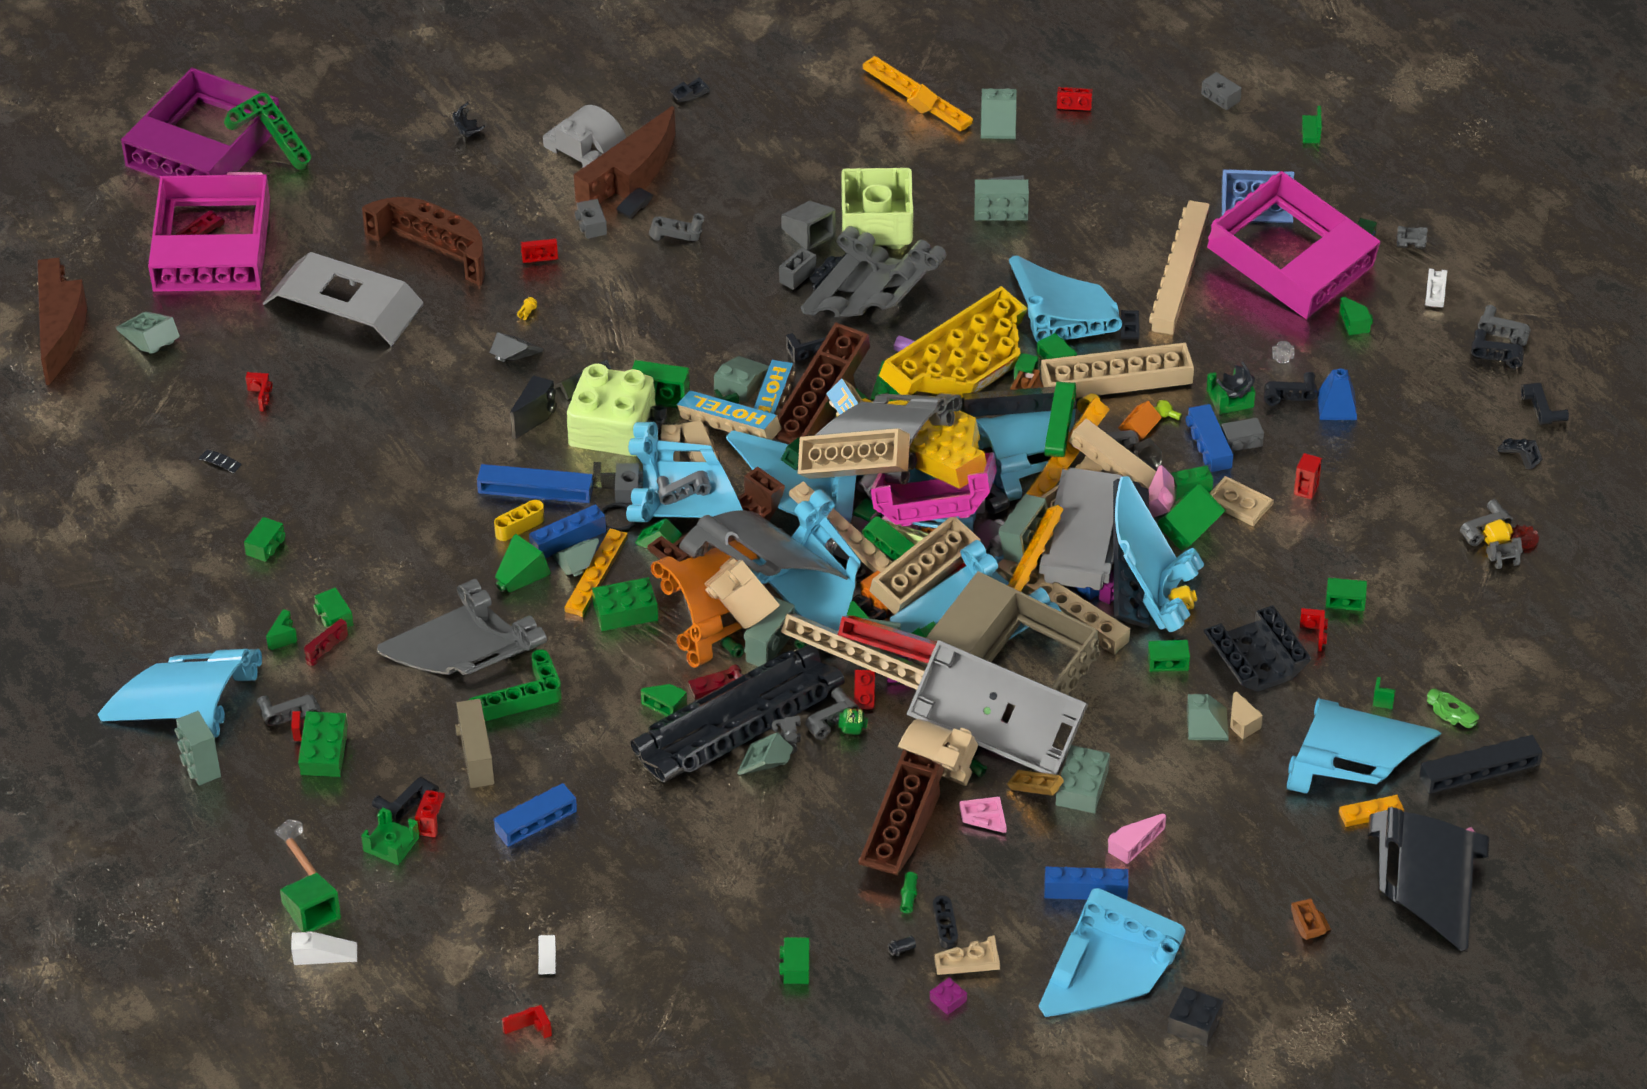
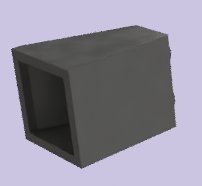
M808 201L781 215L782 229L806 250H810L836 236L835 209L832 207Z

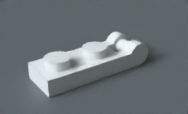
M1429 268L1425 305L1444 307L1447 270L1434 271V269Z

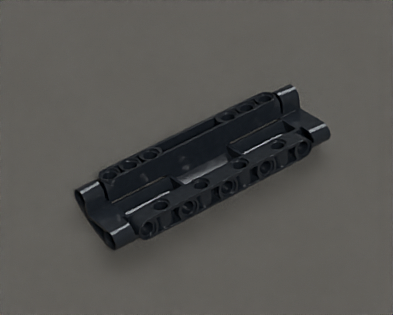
M807 644L795 652L788 651L657 721L649 726L648 732L632 739L630 746L644 767L654 777L665 783L685 771L692 772L768 731L772 728V723L775 720L793 717L808 709L810 706L826 698L830 691L843 685L845 678L839 669L822 663L816 647ZM706 725L705 727H703V728L697 730L696 732H694V733H692V734L686 736L685 738H683V739H681V740L675 742L674 744H672V745H670V746L664 748L665 746H667V745L673 743L674 741H676V740H678V739L684 737L685 735H687V734H689V733L695 731L696 729H698V728H700V727Z

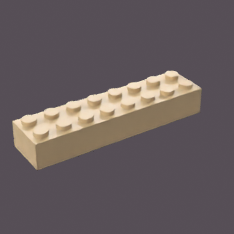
M1186 343L1041 360L1043 386H1056L1057 381L1076 383V398L1084 397L1090 393L1104 395L1193 384L1194 366Z

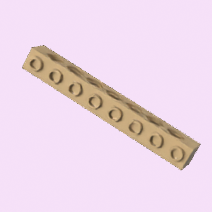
M1002 559L998 563V569L995 571L1009 582L1019 563ZM1034 569L1031 571L1029 582L1023 587L1022 593L1029 595L1038 588H1043L1048 593L1050 601L1056 603L1062 613L1097 629L1099 645L1114 655L1129 642L1130 628L1058 582L1053 584L1045 582L1044 574H1040L1039 570Z

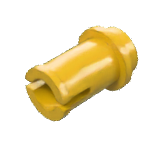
M532 297L526 298L523 306L517 312V316L520 319L523 317V320H526L532 310L537 308V301Z

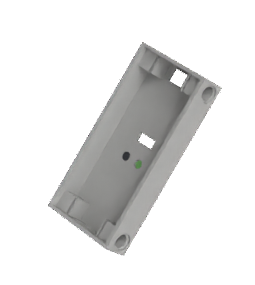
M938 640L907 715L952 731L953 728L960 730V728L967 729L972 732L971 735L975 737L974 739L979 746L1039 772L1059 775L1088 703ZM1009 702L1015 705V708L1007 724L1002 722L1001 719ZM1062 722L1073 727L1063 751L1052 746Z

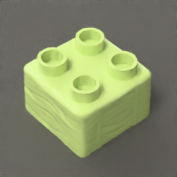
M843 169L841 177L842 232L847 226H853L859 231L860 235L863 232L872 234L875 238L873 246H887L894 250L911 244L913 240L911 169Z
M592 364L586 367L582 372L567 410L569 445L577 448L636 457V455L629 453L628 445L629 441L635 438L633 434L634 424L636 422H646L651 416V407L656 406L653 378L643 375L641 371L635 369L625 372L610 370L602 364Z

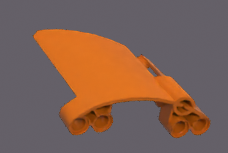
M737 540L728 542L730 546L750 560L757 559V554ZM717 548L711 549L704 556L691 557L681 562L668 556L651 564V572L656 578L662 579L661 589L666 595L682 590L685 596L693 625L677 636V644L681 650L688 651L687 662L693 668L712 660L713 643L743 628L739 622L723 628L721 616L729 613V610L719 599H712L705 591L707 587L704 583L721 570L720 566L732 558Z

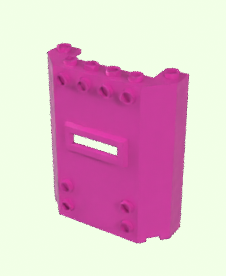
M994 452L985 453L987 464L984 472L968 474L969 484L961 489L940 479L911 482L905 485L892 484L885 481V473H878L871 487L873 508L889 518L895 525L901 524V526H909L913 522L959 516V518L970 517L990 493L997 472Z

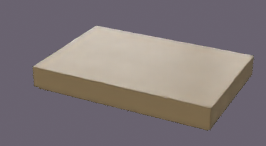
M1226 476L1210 492V495L1226 510L1225 513L1251 526L1257 523L1273 505L1274 499Z

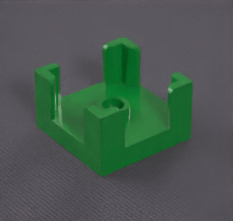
M1217 373L1208 374L1206 390L1218 414L1254 407L1255 389L1253 386L1251 387L1252 391L1244 394L1241 399L1240 397L1230 398L1227 392L1216 382Z
M382 807L377 814V828L371 836H369L367 829L361 835L363 851L399 865L419 839L418 821L409 819V828L393 822L391 811Z

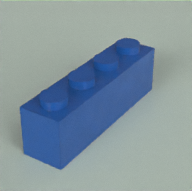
M1207 404L1189 408L1186 424L1191 428L1193 440L1197 441L1199 453L1202 452L1205 466H1208L1210 472L1231 469L1233 453L1211 405Z
M595 504L529 533L530 544L542 551L546 559L556 552L606 532L605 515Z
M562 783L494 818L495 832L509 847L577 812L576 797Z
M1045 867L1044 898L1087 900L1091 891L1095 888L1102 889L1124 900L1128 898V869Z

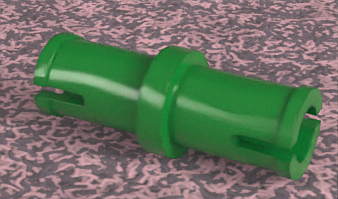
M907 872L905 874L904 887L901 889L902 901L900 911L903 913L913 912L914 898L917 897L916 885L918 875L914 872Z

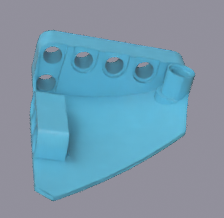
M1093 889L1074 932L1071 933L1038 1007L1045 1017L1098 1008L1149 993L1167 966L1174 961L1186 933L1185 928L1177 922L1102 889Z

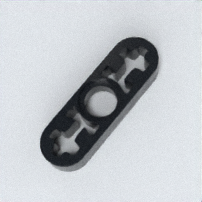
M937 896L933 900V913L939 943L943 948L952 949L958 944V931L952 902L947 896ZM941 904H943V906L945 907V911H944V912H942V909H941V906H940ZM943 919H948L951 921V923L948 925H943L940 923V921ZM947 932H949V935H950V939H951V940H948V939H947V937H946V933H947Z

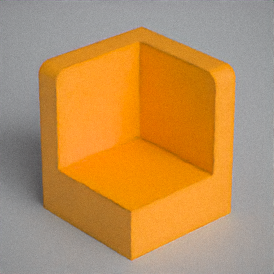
M921 84L913 88L906 102L923 114L932 109L937 95Z

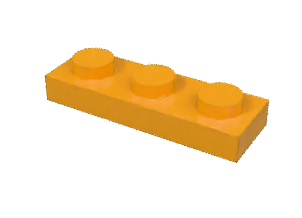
M1398 795L1341 806L1339 807V813L1345 827L1368 823L1369 815L1387 810L1388 807H1395L1404 811Z

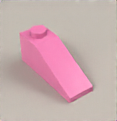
M1162 465L1158 467L1149 487V512L1153 518L1169 512L1175 500L1174 477Z
M1166 815L1153 816L1123 826L1116 833L1113 832L1108 839V852L1128 865L1165 829Z

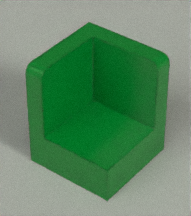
M1020 353L1014 367V380L1020 371L1033 373L1034 369L1038 370V356Z
M1377 677L1373 706L1393 709L1396 690L1380 687L1381 677Z

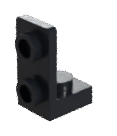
M793 333L787 334L786 348L794 362L814 357L826 337L801 344L800 340L796 339Z
M1508 438L1497 448L1498 452L1520 453L1526 469H1533L1543 460L1536 440Z

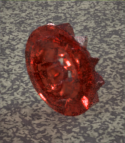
M1517 524L1515 528L1512 527L1513 533L1510 534L1511 539L1509 542H1512L1513 538L1526 534L1527 536L1521 537L1522 549H1529L1537 545L1539 541L1538 531L1533 530V526L1526 527L1525 524L1523 526Z

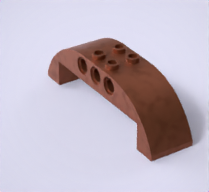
M410 197L380 199L362 207L365 235L380 240L391 229L399 231L464 260L465 279L477 285L483 283L485 264L482 238L478 229L466 218L428 201Z
M757 466L744 476L745 492L738 499L743 510L758 513L770 521L783 496L785 485ZM686 535L673 544L663 536H660L647 545L649 552L658 559L670 556L681 562L691 558V556L680 549V543ZM731 536L728 537V542L735 540Z

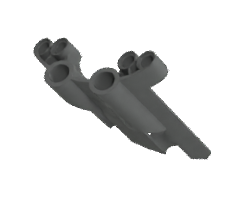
M847 226L837 238L838 245L847 254L801 306L803 314L815 316L819 311L831 310L835 313V317L863 315L870 306H878L882 310L893 307L904 298L927 271L938 268L946 258L947 253L941 246L931 248L927 241L919 240L902 259L891 258L884 248L873 246L875 238L872 234L863 232L860 235L855 227ZM900 286L893 295L883 293L885 288ZM836 291L854 292L848 300L843 297H832Z

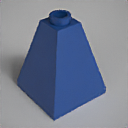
M1342 368L1332 370L1317 391L1320 420H1357L1355 392L1348 370Z

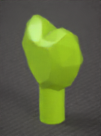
M1159 400L1157 406L1154 407L1162 418L1170 416L1178 421L1182 418V414L1174 411L1172 405L1166 400Z

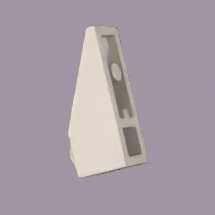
M316 932L292 933L294 965L357 962V942Z

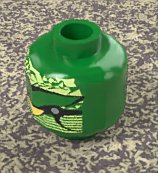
M846 708L839 714L838 728H841L845 734L860 735L863 729H867L868 717H864V712L861 709Z

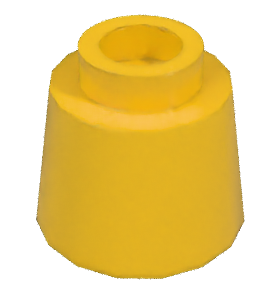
M1090 393L1078 400L1077 407L1081 414L1092 399L1096 397L1100 400L1098 395Z

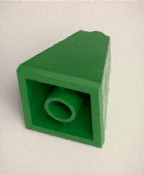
M515 534L496 573V587L502 592L507 591L510 593L550 575L551 572L543 552Z

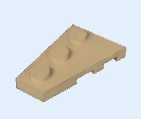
M994 935L981 943L978 941L971 942L970 946L966 948L956 947L934 954L937 975L1000 970Z

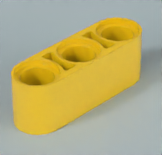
M531 500L498 516L494 520L495 537L500 541H507L515 534L519 535L543 523L545 518L543 503L540 500Z

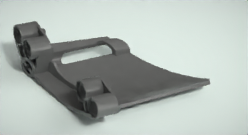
M945 393L937 396L880 394L875 396L873 402H860L829 422L815 436L901 429L910 434V447L915 436L928 419L932 425L952 426L955 420L954 411L961 409L962 398L957 394ZM890 399L909 401L907 405L887 404ZM909 452L908 471L885 473V481L892 484H907L910 478L909 469L913 470L917 464L916 454Z
M730 511L714 517L705 515L680 543V549L692 558L704 556L714 546L737 561L742 560L757 573L761 572L767 576L776 575L781 569L796 568L818 570L839 576L845 580L848 579V576L764 517L752 511ZM728 537H733L767 562L759 566L728 544Z
M472 579L457 587V592L464 606L378 644L377 653L398 663L423 671L448 675L459 671L462 675H466L505 658L510 659L527 650L534 649L546 643L547 637L543 629L537 627L531 615L512 623V626L507 624L489 608L492 602L488 592L482 590L477 579ZM495 653L500 654L477 666L473 664Z

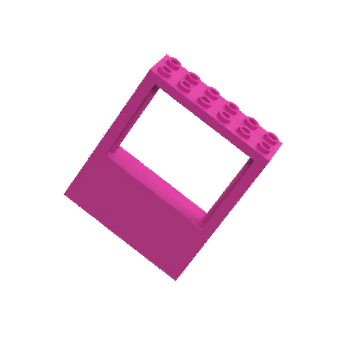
M1280 171L1278 174L1272 175L1265 184L1262 183L1256 191L1250 192L1244 200L1238 201L1235 207L1231 210L1228 209L1222 217L1216 218L1212 222L1207 248L1303 318L1307 319L1374 266L1381 241L1286 173ZM1275 203L1322 237L1282 269H1279L1234 236Z
M267 174L160 176L148 264L153 292L261 290L270 209ZM256 205L253 234L171 235L175 206Z

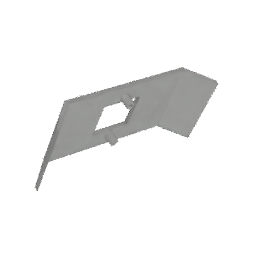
M313 252L296 261L263 302V305H265L275 297L280 296L373 326L391 347L424 305V302L404 281ZM335 275L349 279L352 286L356 285L357 282L362 283L349 302L321 294Z

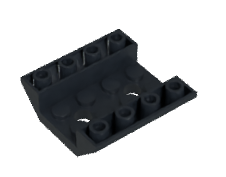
M1274 605L1257 610L1255 622L1227 631L1222 623L1204 629V633L1239 683L1256 692L1292 680L1311 661L1310 655ZM1267 668V669H1269L1270 671L1266 672L1265 670H1261V669Z

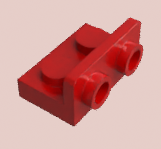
M1058 87L1057 108L1091 110L1093 89Z
M557 239L521 242L522 262L558 259Z

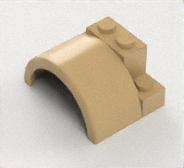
M730 558L719 567L721 570L704 583L707 587L705 591L712 599H719L744 629L757 624L780 606L742 560L736 561L734 558Z
M918 718L909 725L898 748L928 758L937 764H942V767L945 769L941 777L967 786L972 774L969 766L977 750L978 743L974 739L975 737L971 735L972 732L967 729L960 728V730L953 728L952 731Z

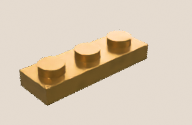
M1017 770L1007 785L1010 790L1053 796L1059 790L1064 780L1061 775Z

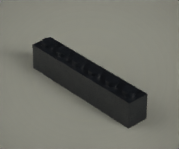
M1055 386L962 394L963 412L973 417L1051 411ZM1076 396L1073 409H1077Z
M1533 735L1523 736L1514 740L1464 751L1459 754L1428 760L1421 763L1419 777L1430 794L1541 765L1543 751Z

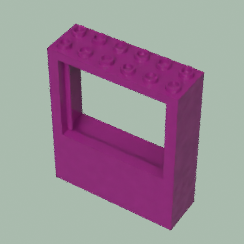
M191 68L121 139L125 166L159 179L160 176L227 175V172H238L272 136L259 117L253 119L254 121L231 146L176 127L175 125L198 101L229 111L262 92ZM269 95L280 110L279 98ZM258 101L259 104L265 105L264 102ZM244 109L246 113H251L250 110ZM268 115L270 119H275L274 116Z

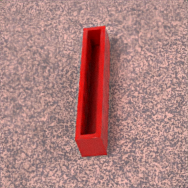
M853 615L842 616L838 631L839 636L925 663L929 662L937 644V641Z

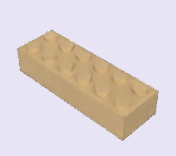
M886 429L800 437L798 474L808 479L908 471L910 434L901 429Z
M949 517L873 578L869 591L892 613L896 614L923 596L964 563L960 551L973 541H981V539L957 517Z

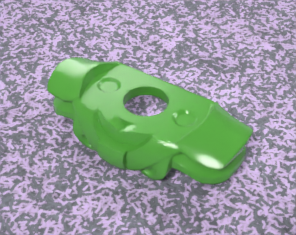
M1433 688L1427 694V703L1434 706L1433 711L1443 720L1450 722L1452 725H1456L1459 722L1466 728H1472L1477 724L1480 716L1473 708L1448 692ZM1456 703L1459 705V708H1451L1448 704Z

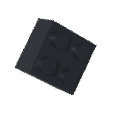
M1183 987L1168 1017L1167 1033L1207 1047L1222 1017L1224 1000Z

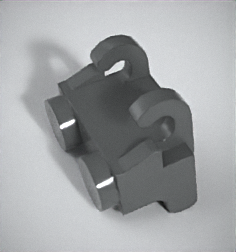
M1398 226L1397 247L1406 248L1408 245H1415V248L1418 249L1426 248L1427 227L1407 228Z
M1520 537L1513 538L1512 542L1499 544L1498 541L1490 542L1486 552L1491 561L1497 560V563H1495L1496 569L1502 568V559L1515 557V560H1513L1514 565H1520V556L1523 553Z
M800 716L775 720L772 723L773 731L777 732V726L781 725V733L778 734L793 747L791 754H794L798 750L797 742L801 741V734L796 731V726L801 725Z

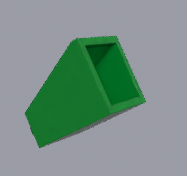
M1198 483L1182 495L1172 505L1170 511L1165 513L1156 524L1174 545L1183 551L1195 542L1226 510Z
M317 872L280 889L282 903L301 932H313L341 919L338 892Z

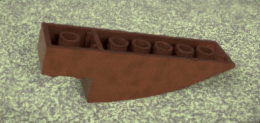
M671 106L574 174L575 201L579 203L598 199L600 204L614 193L625 199L637 188L645 189L660 172L669 155L676 135L675 107Z
M60 258L38 260L40 348L46 385L51 384L71 358L83 332L87 312L82 279L67 281V278L63 277L65 275L64 264H60Z
M835 322L777 417L782 429L774 439L790 444L800 437L815 436L834 418L837 410L830 405V399L826 393L841 379H844L856 388L854 373L870 348L867 333Z
M903 749L859 859V865L895 875L899 874L919 842L939 799V781L945 769L942 767V764H937L928 758Z

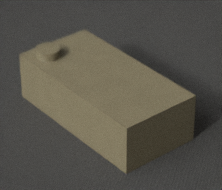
M481 700L456 702L459 724H455L456 735L461 736L470 788L494 785L492 757Z

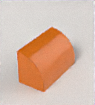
M1146 401L1137 405L1118 428L1120 431H1135L1138 434L1139 440H1142L1162 417L1152 404Z

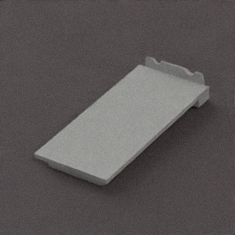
M1076 468L1062 469L1054 506L1059 505L1064 510L1060 515L1061 520L1053 529L1052 537L1045 544V551L1041 557L1039 573L1044 574L1045 582L1052 584L1058 582L1061 585L1079 588L1091 587L1094 590H1101L1103 583H1109L1114 560L1113 481L1117 478L1120 479L1121 475Z

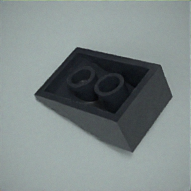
M532 376L510 411L513 439L519 438L547 421L551 414L556 411L557 403L555 402L556 389H554V381Z

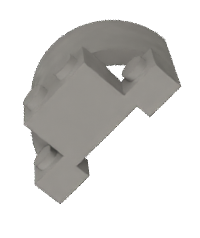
M585 105L543 135V146L556 154L562 151L582 162V167H585L627 137L621 125L610 113L595 105ZM592 143H594L598 151H592Z

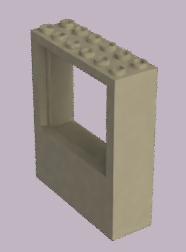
M977 571L926 637L934 641H943L992 662L1022 623L1078 651L1051 686V688L1067 695L1071 689L1076 688L1080 677L1088 672L1092 661H1096L1100 655L1097 629ZM913 659L915 664L925 668L928 663ZM1009 702L1002 716V720L1006 723L1009 722L1015 705Z

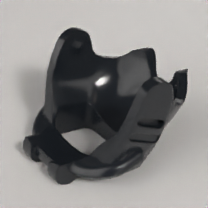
M466 102L457 111L453 112L452 120L460 135L463 134L470 138L472 134L482 130L485 125L477 127L476 119H467L470 110L464 108L469 104V102Z
M1241 361L1243 366H1234L1235 374L1233 376L1224 373L1222 382L1218 378L1216 379L1230 398L1240 397L1241 399L1244 394L1252 391L1251 387L1255 382V378L1250 374L1243 361Z

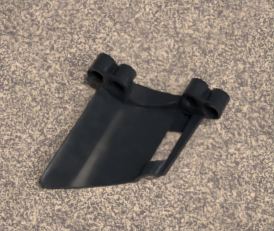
M1388 807L1387 810L1369 815L1368 837L1370 835L1380 838V891L1393 902L1402 904L1419 916L1460 951L1468 949L1473 859H1483L1489 856V837L1435 818L1404 812L1395 807ZM1390 841L1395 842L1400 849L1397 887L1393 886L1386 879Z

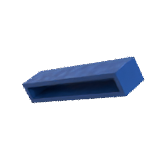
M481 464L477 478L478 493L579 503H590L594 488L593 474Z

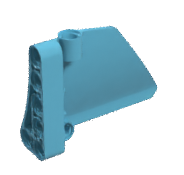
M1015 255L1009 259V263L1028 304L1031 330L1037 342L1054 333L1060 338L1068 340L1116 332L1122 327L1117 303L1112 300L1100 285L1060 275L1020 256Z
M731 431L726 436L729 443L744 458L752 470L758 466L785 485L783 496L778 505L779 509L797 516L794 510L798 503L789 496V491L804 481L814 491L822 489L835 503L834 509L849 523L851 522L856 475L808 479L799 475L798 469L794 470L781 461V457L788 444L738 431Z

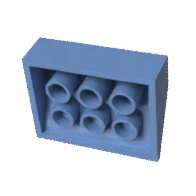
M1223 170L1222 216L1228 209L1231 210L1235 207L1238 201L1244 200L1250 192L1256 191L1262 183L1265 184L1272 175H1276L1280 171ZM1284 172L1294 179V172ZM1275 203L1252 222L1293 223V216Z

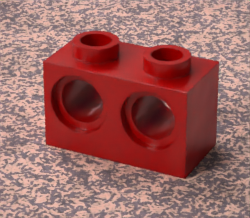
M1306 453L1303 454L1296 468L1294 495L1312 500L1319 486L1322 458Z

